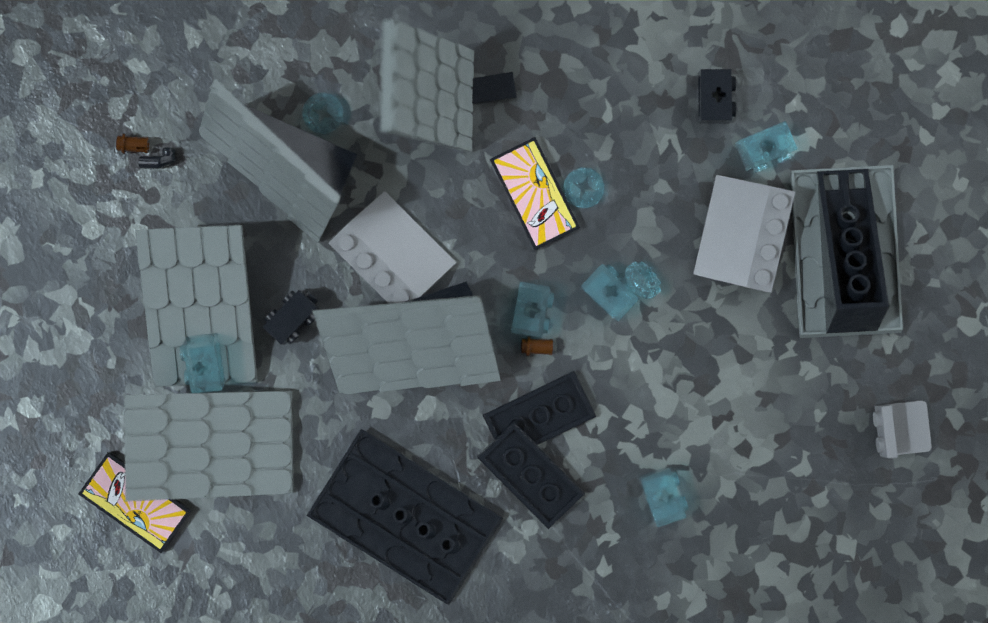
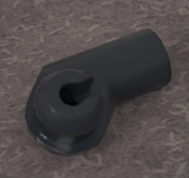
M166 147L162 149V156H140L138 161L139 167L141 169H159L174 164L177 159L175 157L176 150Z

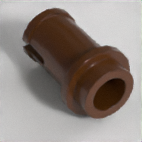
M122 134V136H117L116 150L121 151L122 154L126 152L148 154L149 137H130Z
M530 336L521 339V353L526 354V356H529V354L552 355L553 339H530Z

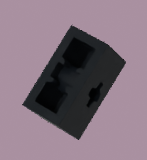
M701 69L698 72V124H729L732 121V117L736 116V102H732V92L736 90V77L732 76V69ZM716 91H718L719 96H723L719 102H716V98L712 97Z

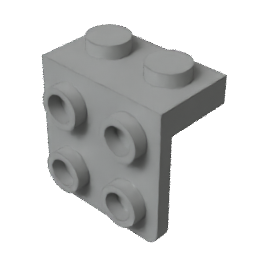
M912 401L874 406L873 422L874 426L877 427L878 433L876 448L881 457L895 458L901 454L928 452L931 450L932 445L926 402Z

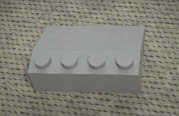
M716 175L693 274L772 293L795 192Z
M385 191L352 219L329 242L389 304L403 303L424 296L456 264Z

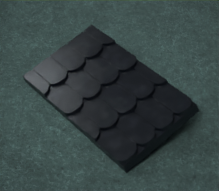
M363 429L357 434L306 515L445 604L451 603L483 552V549H485L503 520V517Z

